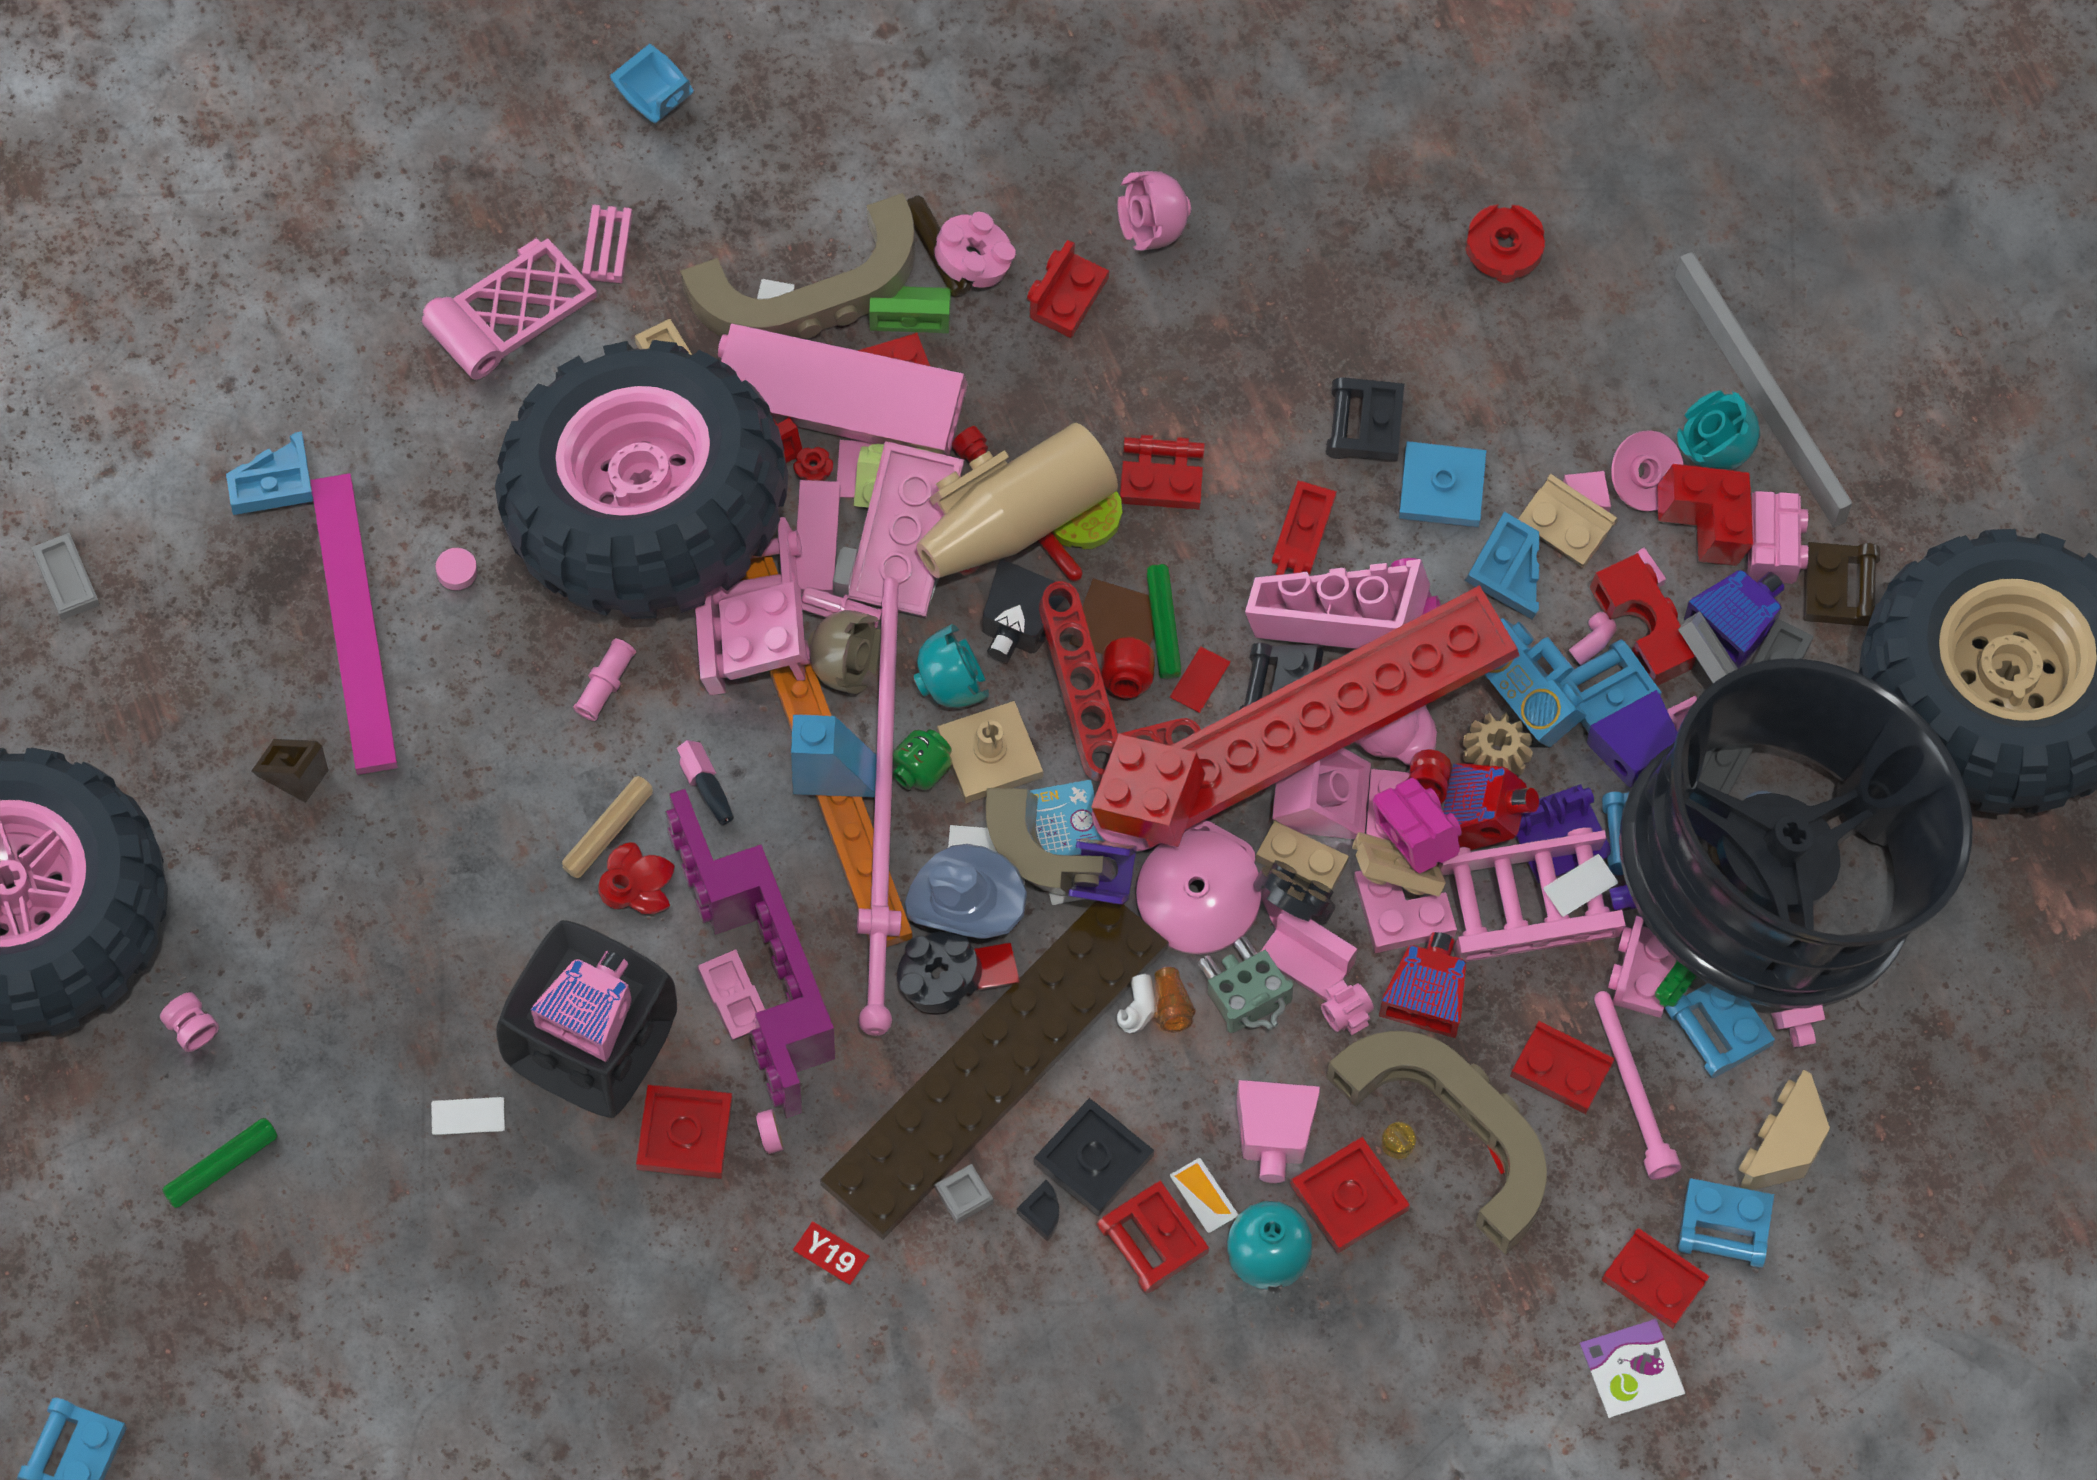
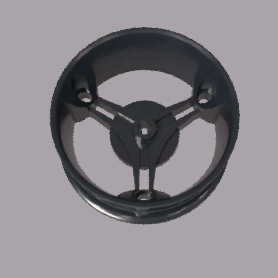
M1782 658L1749 664L1728 673L1707 688L1691 706L1681 723L1673 744L1665 748L1649 762L1636 779L1628 794L1620 822V859L1630 895L1641 917L1663 947L1692 973L1710 985L1749 1002L1788 1009L1810 1008L1843 1001L1872 985L1897 958L1907 936L1930 921L1946 906L1964 878L1969 863L1973 824L1966 787L1950 752L1931 726L1909 704L1876 681L1844 667L1822 661ZM1756 744L1782 749L1799 755L1830 772L1839 779L1836 798L1817 805L1808 806L1795 798L1776 793L1757 794L1742 801L1711 788L1698 779L1707 751L1726 745ZM1844 813L1847 821L1830 829L1827 821ZM1859 832L1872 842L1888 847L1895 871V896L1889 919L1883 931L1847 935L1814 931L1813 906L1830 891L1839 874L1840 850L1838 845L1852 834ZM1696 834L1717 849L1721 868L1727 878L1709 858Z

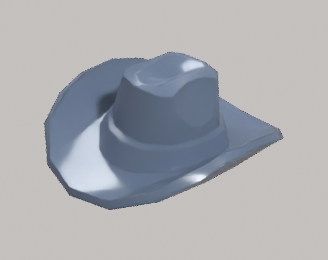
M972 844L952 845L936 853L920 869L909 888L905 900L906 917L917 924L969 937L990 938L1008 934L1024 917L1027 891L1018 868L1005 856L983 846Z

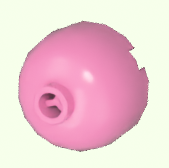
M1144 171L1129 173L1121 186L1128 185L1125 196L1118 197V215L1123 235L1126 240L1134 238L1137 245L1133 248L1136 250L1158 249L1170 245L1182 234L1191 211L1189 198L1185 195L1177 180L1163 172Z

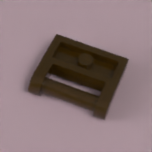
M1808 542V564L1805 569L1804 621L1869 626L1875 608L1876 563L1880 561V547L1872 543L1852 546ZM1848 563L1860 564L1858 607H1847Z

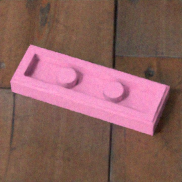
M800 480L797 531L801 540L802 553L801 555H796V566L801 595H803L806 587H812L833 594L840 482Z

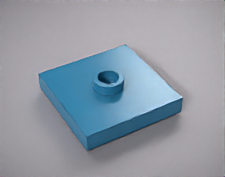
M1407 441L1399 519L1479 527L1486 450Z

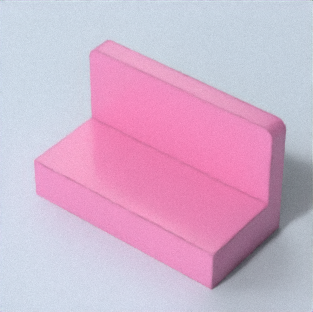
M1284 910L1278 916L1275 932L1261 950L1266 949L1282 974L1327 1001L1325 996L1328 995L1326 989L1344 980L1355 964L1357 954L1356 947L1311 919L1309 922L1302 920Z

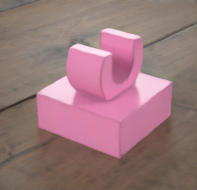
M1822 1005L1810 1008H1793L1771 1013L1775 1030L1790 1027V1038L1793 1047L1816 1043L1811 1023L1825 1020Z

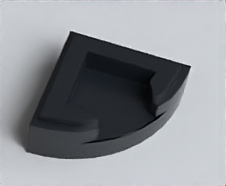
M1045 1180L1017 1208L1016 1214L1047 1242L1054 1234L1058 1225L1059 1203L1054 1188Z

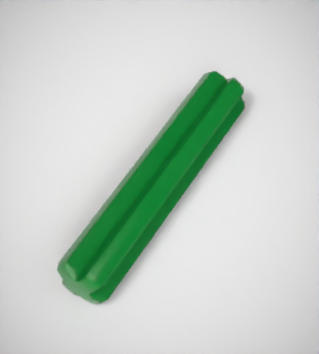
M1165 564L1151 565L1147 568V582L1159 676L1165 680L1176 679L1180 677L1182 669L1169 568Z
M266 1118L259 1119L165 1185L162 1189L165 1198L174 1208L180 1207L275 1140L277 1137L275 1128Z

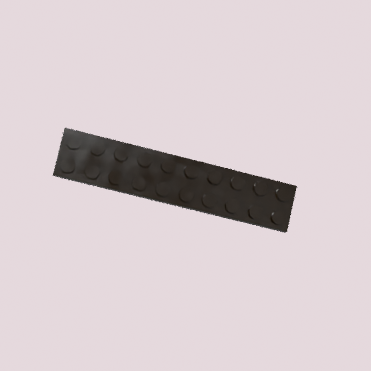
M1096 900L1019 978V983L1013 984L820 1179L821 1186L884 1240L935 1188V1184L940 1182L1131 987L1132 977L1144 974L1168 949L1169 942L1124 904Z

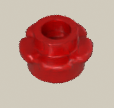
M806 447L797 453L794 471L801 480L825 481L833 470V461L829 459L830 454L824 448L814 447V449ZM815 461L817 465L810 466V462Z

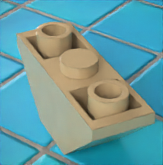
M1803 1070L1797 1082L1789 1079L1777 1100V1102L1783 1104L1781 1111L1777 1117L1771 1113L1768 1115L1758 1136L1764 1139L1758 1151L1750 1148L1739 1168V1171L1745 1173L1740 1188L1756 1190L1801 1179L1806 1176L1830 1129L1811 1073Z

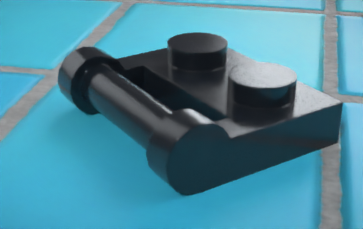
M1345 377L1334 379L1331 394L1335 397L1331 438L1326 443V455L1335 459H1344L1351 456L1397 461L1405 383ZM1353 397L1363 398L1359 439L1347 438L1350 400Z
M1266 643L1252 644L1249 658L1253 662L1245 703L1240 706L1239 710L1262 698L1268 665H1277L1271 692L1273 693L1321 668L1323 650L1318 644L1271 646Z

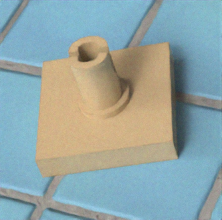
M1015 701L937 726V733L952 748L950 754L952 759L951 769L965 804L987 797V788H1014L1043 778V769Z

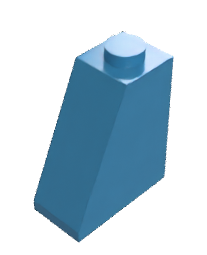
M793 715L791 746L793 794L875 797L876 754L836 716Z

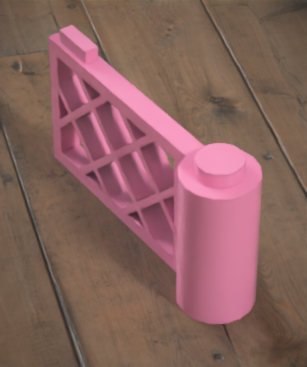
M536 238L518 249L519 257L456 297H437L425 306L422 318L423 326L472 379L478 380L487 376L498 366L503 357L597 298L595 288L548 238L542 242ZM545 254L556 264L555 272L532 270L533 262ZM509 277L525 279L524 291L501 290V283ZM530 280L553 282L552 295L529 293ZM558 283L576 285L581 291L580 294L573 298L556 296ZM478 297L494 299L492 313L475 311L468 303ZM499 300L522 302L520 316L497 313ZM527 303L550 306L549 314L542 318L525 317ZM495 323L518 326V332L503 342L494 332Z

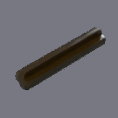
M920 195L908 199L907 203L912 213L914 229L947 288L951 290V295L960 297L963 294H967L971 290V281L963 277L960 282L951 278L943 271L935 258L934 248L937 244L936 238L941 228L925 199Z

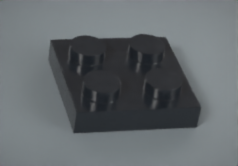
M1089 1097L1034 1157V1164L1099 1217L1152 1159L1154 1149Z

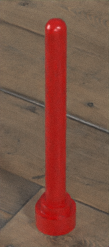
M971 426L962 431L953 440L952 448L961 459H967L969 462H972L987 452V439L977 426ZM1052 532L1038 540L1069 580L1076 582L1082 578V569Z

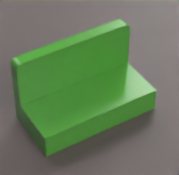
M903 286L893 298H870V331L949 333L951 290L949 288Z

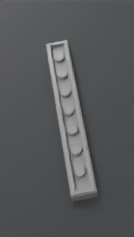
M1689 252L1680 256L1675 274L1677 281L1833 528L1845 523L1852 505L1851 499L1695 253Z

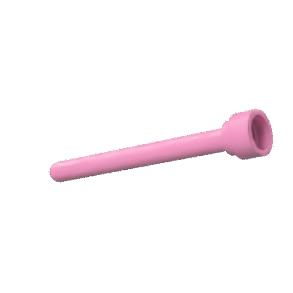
M1600 991L1595 995L1594 1001L1648 1148L1645 1151L1646 1158L1644 1159L1648 1176L1652 1180L1672 1176L1681 1169L1676 1151L1670 1149L1669 1144L1663 1142L1611 996L1606 991Z

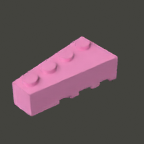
M1421 559L1406 561L1405 566L1388 567L1387 563L1370 565L1369 570L1347 572L1345 568L1329 569V573L1309 576L1307 572L1256 577L1245 614L1255 638L1358 649L1421 616L1430 583Z

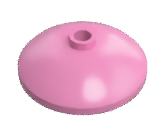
M1210 831L1184 832L1179 847L1161 843L1144 862L1137 881L1136 896L1138 909L1143 921L1169 942V948L1195 955L1215 953L1232 946L1253 925L1258 915L1262 898V888L1258 891L1254 887V882L1259 873L1250 855L1242 846L1229 837ZM1195 880H1201L1205 883L1204 889L1199 893H1194L1189 889L1190 884Z

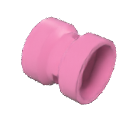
M192 992L176 997L165 1006L160 1014L162 1023L168 1030H174L177 1033V1042L186 1052L195 1051L207 1044L219 1029L215 1019L210 1014H204L201 1010L202 1003Z

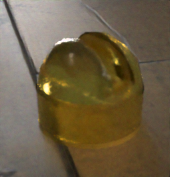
M1402 1122L1390 1124L1384 1130L1381 1139L1383 1151L1394 1159L1408 1157L1413 1152L1416 1144V1135L1412 1127ZM1395 1131H1399L1408 1142L1406 1146L1403 1145L1399 1137L1394 1133Z

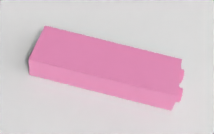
M732 323L728 335H722L718 348V357L722 358V362L736 371L741 381L747 380L757 389L769 405L771 415L777 423L790 418L800 428L873 444H884L887 441L950 456L967 388V381L963 373Z

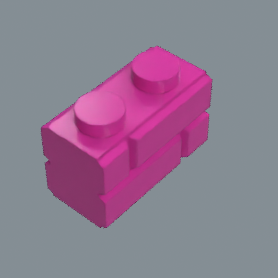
M1412 777L1397 784L1395 789L1389 788L1374 795L1372 800L1376 823L1415 872L1420 874L1435 867L1437 862L1443 863L1458 856L1460 852L1458 836L1462 834L1460 825L1451 812L1446 815L1441 810L1439 798L1432 788L1425 790L1418 780Z

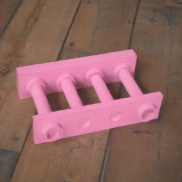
M781 517L778 524L779 538L771 539L761 556L780 554L781 574L741 580L728 591L719 586L705 594L706 601L704 605L695 608L700 679L709 695L726 693L725 678L727 676L724 675L719 600L791 581L798 585L796 555H801L802 553L801 540L798 531L791 530L785 517ZM804 640L806 661L789 665L797 681L806 680L804 665L810 664V650L807 640Z
M1579 828L1568 832L1567 837L1471 852L1470 848L1464 847L1460 848L1458 856L1443 863L1439 862L1438 865L1442 875L1454 874L1466 928V931L1462 933L1463 936L1458 937L1454 945L1455 957L1469 962L1620 937L1626 926L1623 911L1610 912L1609 907L1604 906L1602 893L1587 902L1588 911L1585 912V916L1569 918L1568 914L1564 917L1561 916L1543 889L1556 880L1553 857L1576 854L1578 865H1581L1594 857L1593 851L1601 850L1606 840L1605 830L1593 832L1592 828ZM1535 860L1547 918L1544 919V923L1528 925V921L1523 920L1511 864ZM1495 867L1507 924L1503 926L1504 929L1488 932L1486 927H1482L1471 871Z

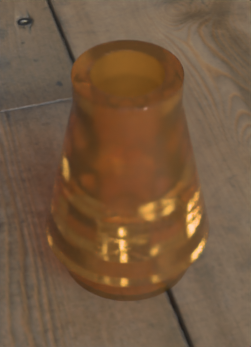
M1164 967L1157 970L1154 974L1156 983L1154 1020L1160 1024V1028L1163 1031H1183L1193 1024V1016L1196 1010L1182 983L1179 970L1175 967Z

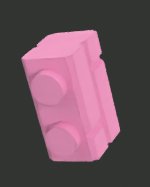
M1755 491L1751 495L1753 546L1748 551V575L1757 582L1767 572H1772L1783 583L1793 584L1797 581L1800 569H1806L1808 564V545H1801V533L1807 532L1808 510L1801 509V496L1799 494H1775L1774 492Z

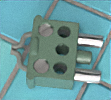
M1241 937V941L1238 938L1234 946L1244 961L1239 963L1234 954L1226 956L1222 960L1226 971L1222 973L1211 956H1205V960L1201 958L1198 965L1208 978V995L1227 1022V1031L1229 1033H1235L1246 1026L1249 1028L1265 1026L1268 1030H1271L1279 1025L1277 1022L1278 1016L1284 1012L1285 1005L1291 1003L1293 999V982L1285 979L1266 949L1257 953L1247 937ZM1274 1012L1271 1016V1023L1267 1020H1259Z

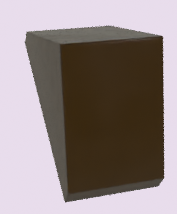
M273 739L252 769V772L257 777L305 803L329 771L321 744L317 741Z

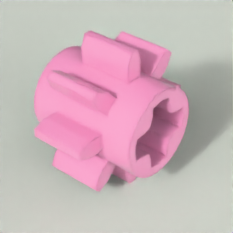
M1341 980L1326 989L1328 995L1325 996L1327 1002L1321 1005V1009L1325 1019L1336 1032L1348 1029L1350 1034L1354 1035L1369 1026L1367 1022L1370 1019L1368 1013L1374 1010V1006L1368 993L1360 984L1347 986L1344 980Z

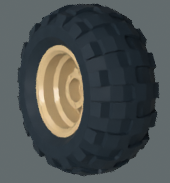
M2016 529L1985 530L1976 539L1969 540L1966 535L1958 536L1928 549L1926 556L1921 561H1912L1906 564L1889 582L1880 602L1875 605L1861 646L1859 674L1876 681L1895 693L1931 726L1950 752L1966 787L1969 802L1976 804L1975 811L2005 815L2009 813L2010 808H2024L2026 813L2033 814L2063 807L2071 797L2074 798L2078 794L2080 797H2085L2097 790V558L2091 553H2088L2083 558L2063 547L2066 540L2042 532L2035 539L2017 536ZM1981 639L1983 649L1975 648L1972 645V641ZM2049 663L2053 666L2055 672L2047 674L2042 670L2043 666Z

